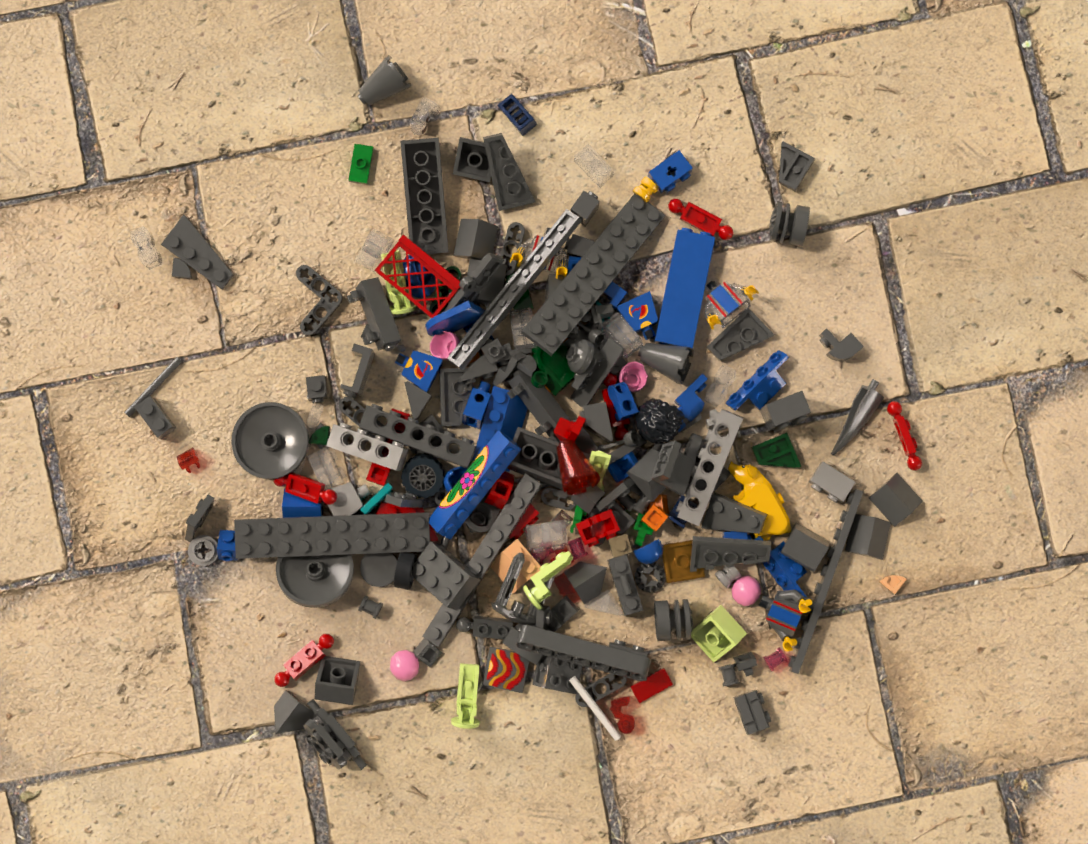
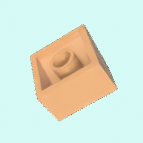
M518 539L502 551L491 565L493 571L504 582L514 556L519 552L524 554L525 561L513 588V594L531 579L530 577L539 572L541 567Z

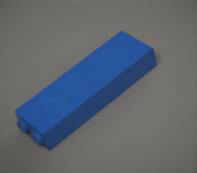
M689 228L677 230L654 343L693 348L715 237H712L711 233H693V230Z

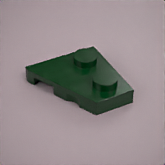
M788 433L751 447L758 465L789 468L802 467Z

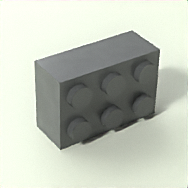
M803 391L766 404L760 409L768 431L773 430L774 433L789 426V423L794 426L808 418L807 415L811 413Z
M434 542L428 544L414 563L411 571V576L447 608L454 610L460 608L480 581L474 573L442 545Z

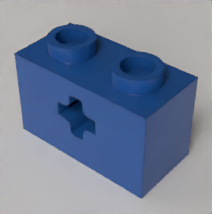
M678 150L650 170L648 177L658 186L660 193L664 191L668 193L676 187L675 183L680 180L682 182L687 180L691 176L690 173L693 168L681 151ZM668 170L670 172L675 171L674 177L672 175H667Z

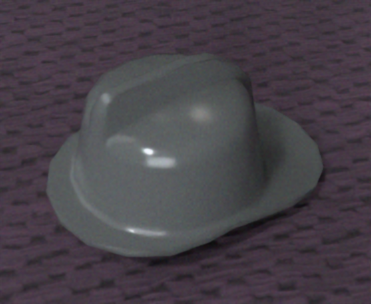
M487 494L465 520L471 533L490 530L499 514L500 508L484 502Z

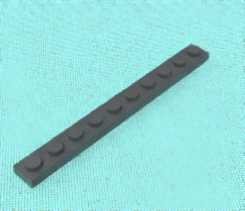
M567 209L564 211L448 356L447 359L464 370L582 222L580 217Z
M525 473L466 566L480 581L458 610L447 608L442 604L422 637L437 647L441 646L543 485L542 483Z
M855 489L852 493L849 492L847 496V509L841 513L839 519L842 522L840 529L836 528L833 539H835L834 546H830L826 556L829 558L827 565L824 564L821 569L820 575L823 577L821 582H817L814 594L816 596L814 601H812V605L808 606L811 611H809L808 619L803 620L801 630H803L802 636L797 638V645L794 646L797 649L794 656L791 655L788 662L789 671L799 674L863 491Z

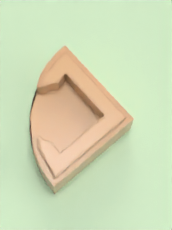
M890 575L883 578L879 583L893 594H896L907 579L898 575Z

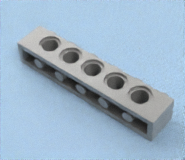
M724 409L716 412L712 421L716 424L714 429H709L705 440L708 443L706 448L702 447L698 455V458L701 459L699 465H694L691 473L693 480L691 484L688 483L684 502L680 501L677 506L678 518L697 526L700 525L744 417ZM722 425L729 429V433L726 436H721L718 433V428ZM717 443L721 446L719 454H714L711 451L712 444ZM707 461L712 462L714 465V470L711 472L706 471L703 467ZM699 479L705 480L707 487L705 489L697 488L696 481ZM696 497L699 500V506H690L689 499Z

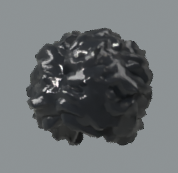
M655 398L639 406V412L635 415L636 428L639 430L638 434L643 439L655 444L667 443L673 440L678 435V429H680L684 419L683 412L676 406H670L667 402Z

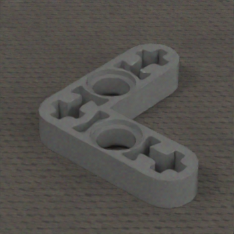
M301 265L296 270V277L320 298V301L300 324V330L304 335L313 336L341 305L343 297L335 287L311 267ZM302 270H309L308 274L312 278L314 275L317 276L311 281L310 285L307 284L310 282L308 278H301L302 274L300 272ZM317 281L324 283L325 287L322 291L314 289V284ZM329 287L331 288V290H329V293H331L333 296L338 294L337 302L333 301L331 303L330 297L327 294H325ZM325 308L327 311L326 316L323 318L317 317V309ZM313 315L314 318L320 323L317 325V323L314 322V324L312 325L313 330H308L306 332V327L304 325L306 323H312L313 319H311L310 317Z

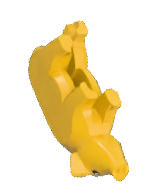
M731 461L728 467L729 472L739 483L743 484V490L738 495L733 496L734 500L767 514L762 532L759 534L753 533L755 538L760 536L764 541H768L772 535L790 533L792 530L790 520L782 506L785 502L781 494L775 493L772 485L755 466L737 465Z

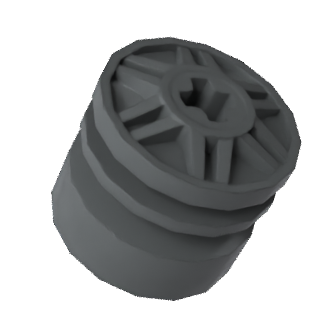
M777 201L769 224L770 241L775 242L777 233L779 234V243H782L785 236L789 235L790 245L802 247L807 232L810 207L797 205L794 213H791L790 203H787L784 211H782L783 203Z
M682 599V608H679L678 600H674L673 609L669 608L667 600L654 601L657 641H670L671 632H675L677 640H681V631H684L685 639H691L693 619L688 599Z

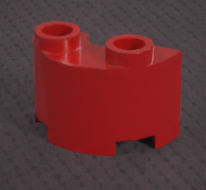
M611 509L576 523L584 545L588 544V547L599 544L598 539L606 537V540L617 536L616 532L620 531Z

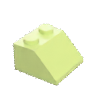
M720 605L692 629L691 638L715 662L736 646L747 633L726 609Z

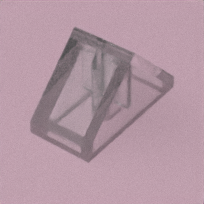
M609 589L587 602L584 608L623 616V611Z

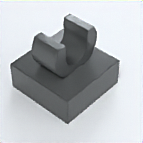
M752 652L733 657L739 671L743 670L746 677L753 675L752 667L756 666L757 662Z

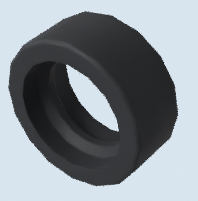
M409 552L400 553L394 576V586L396 588L411 589L414 581L411 571L417 560L416 554Z

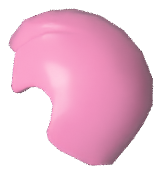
M443 331V334L433 336L430 343V352L434 357L448 360V356L460 341L456 334Z
M634 361L627 363L621 368L619 382H625L631 392L640 391L646 385L648 374L643 364Z
M749 575L741 576L732 586V598L737 604L742 606L753 605L761 594L760 583L755 577Z
M408 650L396 652L390 662L391 673L397 680H412L419 672L418 658L413 652Z

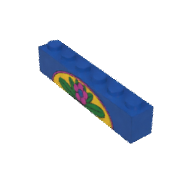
M499 430L495 433L429 517V524L438 534L451 539L521 451V448L509 436Z

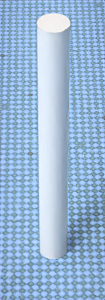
M573 676L569 680L613 739L615 741L620 739L621 735L576 676Z

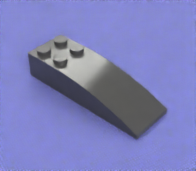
M439 137L402 140L400 143L409 239L426 254L447 253L449 251Z

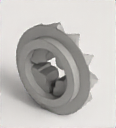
M207 535L194 538L188 547V555L191 561L199 566L213 564L218 558L217 542ZM203 542L207 549H212V551L206 553L205 559L202 553L196 552V550L202 549Z

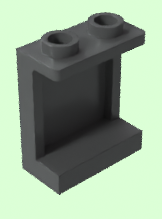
M358 344L353 345L352 352L355 356L362 358L353 386L349 387L343 384L340 386L345 396L354 399L357 396L362 397L375 356L373 349Z

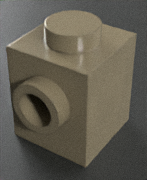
M627 534L608 539L613 558L632 553V548H635L632 537H628Z

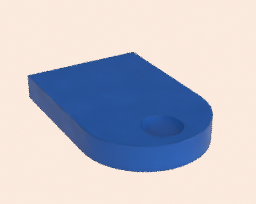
M466 301L427 321L425 325L427 333L430 336L441 335L443 331L454 333L475 323L485 310L470 301Z

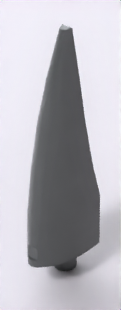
M872 379L869 386L862 385L853 400L848 418L831 455L834 456L847 445L881 404L884 397L875 391L879 384L878 381Z

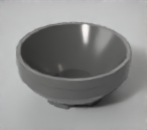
M583 339L575 344H571L566 353V358L572 372L582 374L589 367L594 354V345L591 341Z

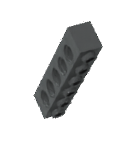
M376 404L366 406L359 424L360 429L392 441L403 443L408 447L468 469L476 448L475 445H472L474 441L467 438H462V440L454 438L455 434L444 431V434L436 431L437 427L426 424V427L418 424V420L408 417V420L400 418L401 414L391 410L390 413L382 411L383 407ZM379 417L387 418V424L384 427L377 425L376 422ZM399 423L404 424L406 427L405 431L401 434L395 432V426ZM421 430L424 433L423 438L415 440L413 438L414 431ZM439 437L442 440V444L439 447H433L431 445L432 438ZM451 444L459 445L460 451L457 454L450 453L449 446Z

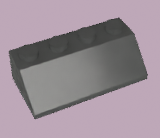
M518 427L513 441L521 448V451L507 469L522 475L526 473L540 482L575 494L590 455Z

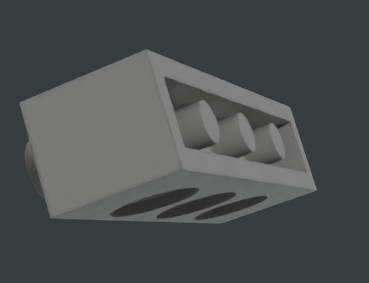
M342 422L340 425L333 424L327 447L396 471H402L409 449L403 448V443L393 441L391 444L386 442L385 437L375 435V438L368 436V431L359 428L357 431L351 430V425ZM350 435L354 437V441L351 445H349L347 441ZM370 441L371 449L366 451L365 444ZM385 447L389 449V454L386 457L382 454Z

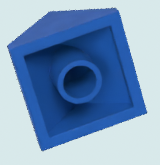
M284 489L282 502L283 518L323 516V500L317 504L287 493Z

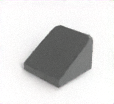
M425 638L413 650L415 656L429 667L442 654L437 647Z

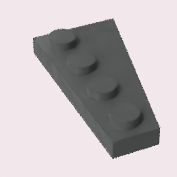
M502 133L483 137L498 210L502 211L535 203L536 201Z
M183 214L161 245L223 290L234 274Z
M693 536L690 572L697 571L700 568H706V570L714 569V566L722 565L731 567L736 563L746 565L768 562L771 541Z

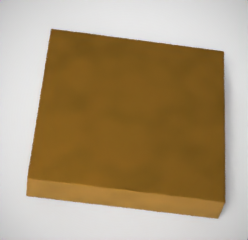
M693 540L663 545L662 558L667 583L705 577L704 568L690 572Z

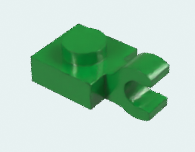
M576 505L573 524L570 527L571 533L574 532L576 523L581 522L582 518H586L587 513L578 505Z
M638 513L633 530L638 531L634 545L639 547L642 546L645 535L651 536L653 530L641 521L646 513L643 515Z

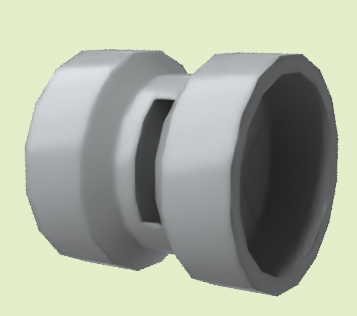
M724 566V569L716 572L715 576L728 588L732 585L733 580H738L741 577V574L734 566Z

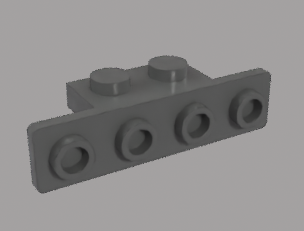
M609 338L601 351L593 354L592 361L587 370L582 374H575V380L571 385L575 388V391L570 398L583 408V406L589 405L624 352V347L614 339Z

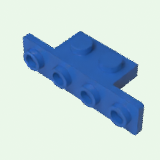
M780 350L773 353L769 360L763 366H760L756 373L746 380L737 392L729 397L726 405L736 411L749 399L760 410L786 384L776 370L789 358L788 355Z
M759 536V537H757V538L754 539V540H763V539ZM783 541L770 551L769 561L762 563L783 590L795 589L804 597H807L796 583L807 571L802 565L780 553L785 544Z

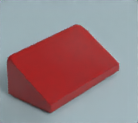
M662 668L647 676L646 681H638L631 685L630 688L638 702L641 703L673 684L665 668Z

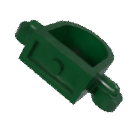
M562 344L552 357L537 345L532 348L534 352L532 357L537 365L535 373L531 378L533 386L536 388L546 386L556 396L574 380L576 373L570 370L566 358V353L570 347L567 348Z

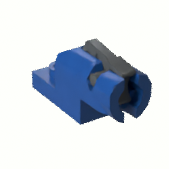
M704 374L700 375L674 401L684 415L683 424L680 425L678 433L683 432L702 418L701 412L705 403L695 391L700 393L707 386L705 382L708 378Z

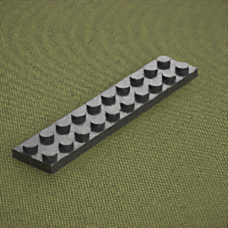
M634 194L523 328L521 333L552 357L664 219L665 215L649 202H644L639 195Z
M429 512L234 520L236 559L423 552L430 543Z

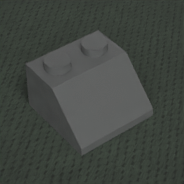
M606 402L583 406L579 416L586 419L584 422L585 428L605 442L612 443L613 436Z
M330 656L322 658L315 682L314 699L353 705L361 661Z

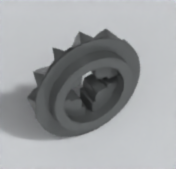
M643 563L635 572V582L645 592L658 591L665 583L666 575L664 569L658 563ZM653 569H654V574H653V576H654L658 581H656V580H655V581L651 580V581L648 582V584L646 585V583H647V581H646V580H647V577H645V575L642 574V573H645V574L647 573V574H649V573L652 572Z

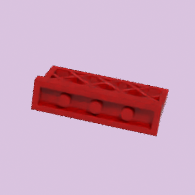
M404 234L374 270L431 318L437 316L460 289V281ZM399 247L406 252V260L395 261V252ZM407 262L408 273L396 274V263ZM409 262H419L421 272L410 273ZM393 263L394 274L385 275L380 271L385 264ZM424 274H433L436 284L425 285ZM410 275H421L422 286H411ZM408 276L409 287L398 286L397 277ZM439 286H447L452 290L448 297L439 298ZM436 287L437 298L426 299L425 288ZM423 288L424 299L415 300L412 297V289ZM437 300L438 309L432 314L427 310L426 301Z

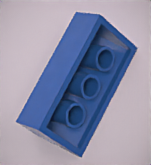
M493 386L472 461L477 458L498 430L513 440L517 428L523 427L528 408L518 395L511 399L507 394L510 390Z

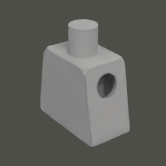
M349 482L331 488V490L337 493V501L328 506L333 516L355 515L364 506L361 499L371 493L366 484L355 489L353 483Z

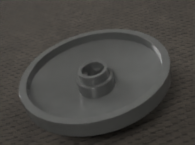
M276 402L260 403L246 410L237 420L232 432V450L239 465L248 473L262 479H277L294 472L301 465L308 451L309 434L301 416L290 407Z
M351 554L278 557L276 563V577L284 595L292 602L310 608L327 606L340 599L349 589L354 575V564Z

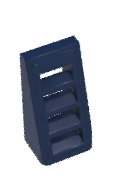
M510 94L497 105L522 136L537 125L535 119L513 94ZM513 102L515 103V104H514L512 107H510L508 110L505 109V108L508 107L511 103H513ZM519 108V110L516 113H514L512 116L510 115L516 109ZM524 114V116L516 122V119H518L521 115Z

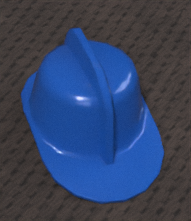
M403 262L404 273H408L407 262ZM409 262L410 273L421 272L419 262ZM424 274L425 285L436 284L433 274ZM410 275L411 286H422L421 275ZM405 276L406 287H409L408 276ZM435 287L425 288L426 297L433 293ZM423 288L412 289V296L423 298Z

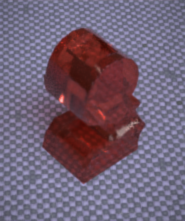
M630 696L610 700L611 706L609 709L613 713L614 718L619 719L617 722L619 731L624 734L631 733L635 727L634 718L632 715L621 712L622 706H628Z

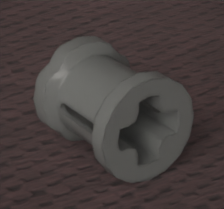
M365 596L358 611H364L376 619L383 603H376L368 599V596Z
M735 663L718 667L722 672L723 686L740 683L736 677Z

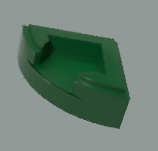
M323 426L317 429L311 435L309 444L327 445L330 436V426Z

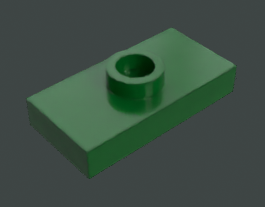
M354 144L349 182L368 184L374 150L373 146Z

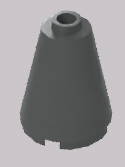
M390 55L381 62L358 90L360 93L358 97L364 105L366 103L372 105L412 86L411 83H406L408 77L397 62L392 63L390 61L392 59Z
M646 343L640 347L638 356H640V361L681 385V381L684 382L691 366L689 356L693 357L694 350L691 347Z

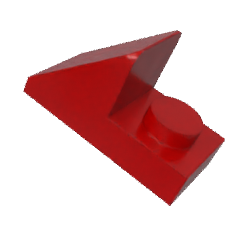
M578 416L574 422L560 417L554 429V434L562 444L572 447L586 419Z

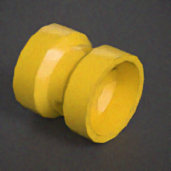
M644 177L641 180L640 186H636L632 192L639 195L647 203L650 200V196L655 194L659 188L651 179Z

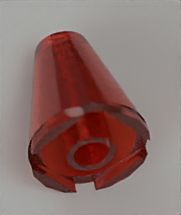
M568 439L561 441L556 450L564 493L567 492V495H578L587 492L586 488L589 486L594 488L600 481L599 473L574 441Z

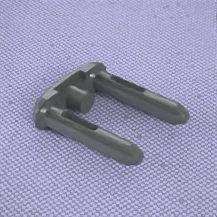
M519 552L511 562L496 601L491 604L496 612L513 622L534 625L536 624L537 608L532 603L526 614L522 613L525 604L514 600L511 609L506 607L525 561L524 554ZM555 576L545 582L548 589H550ZM545 599L540 602L541 606L544 604Z

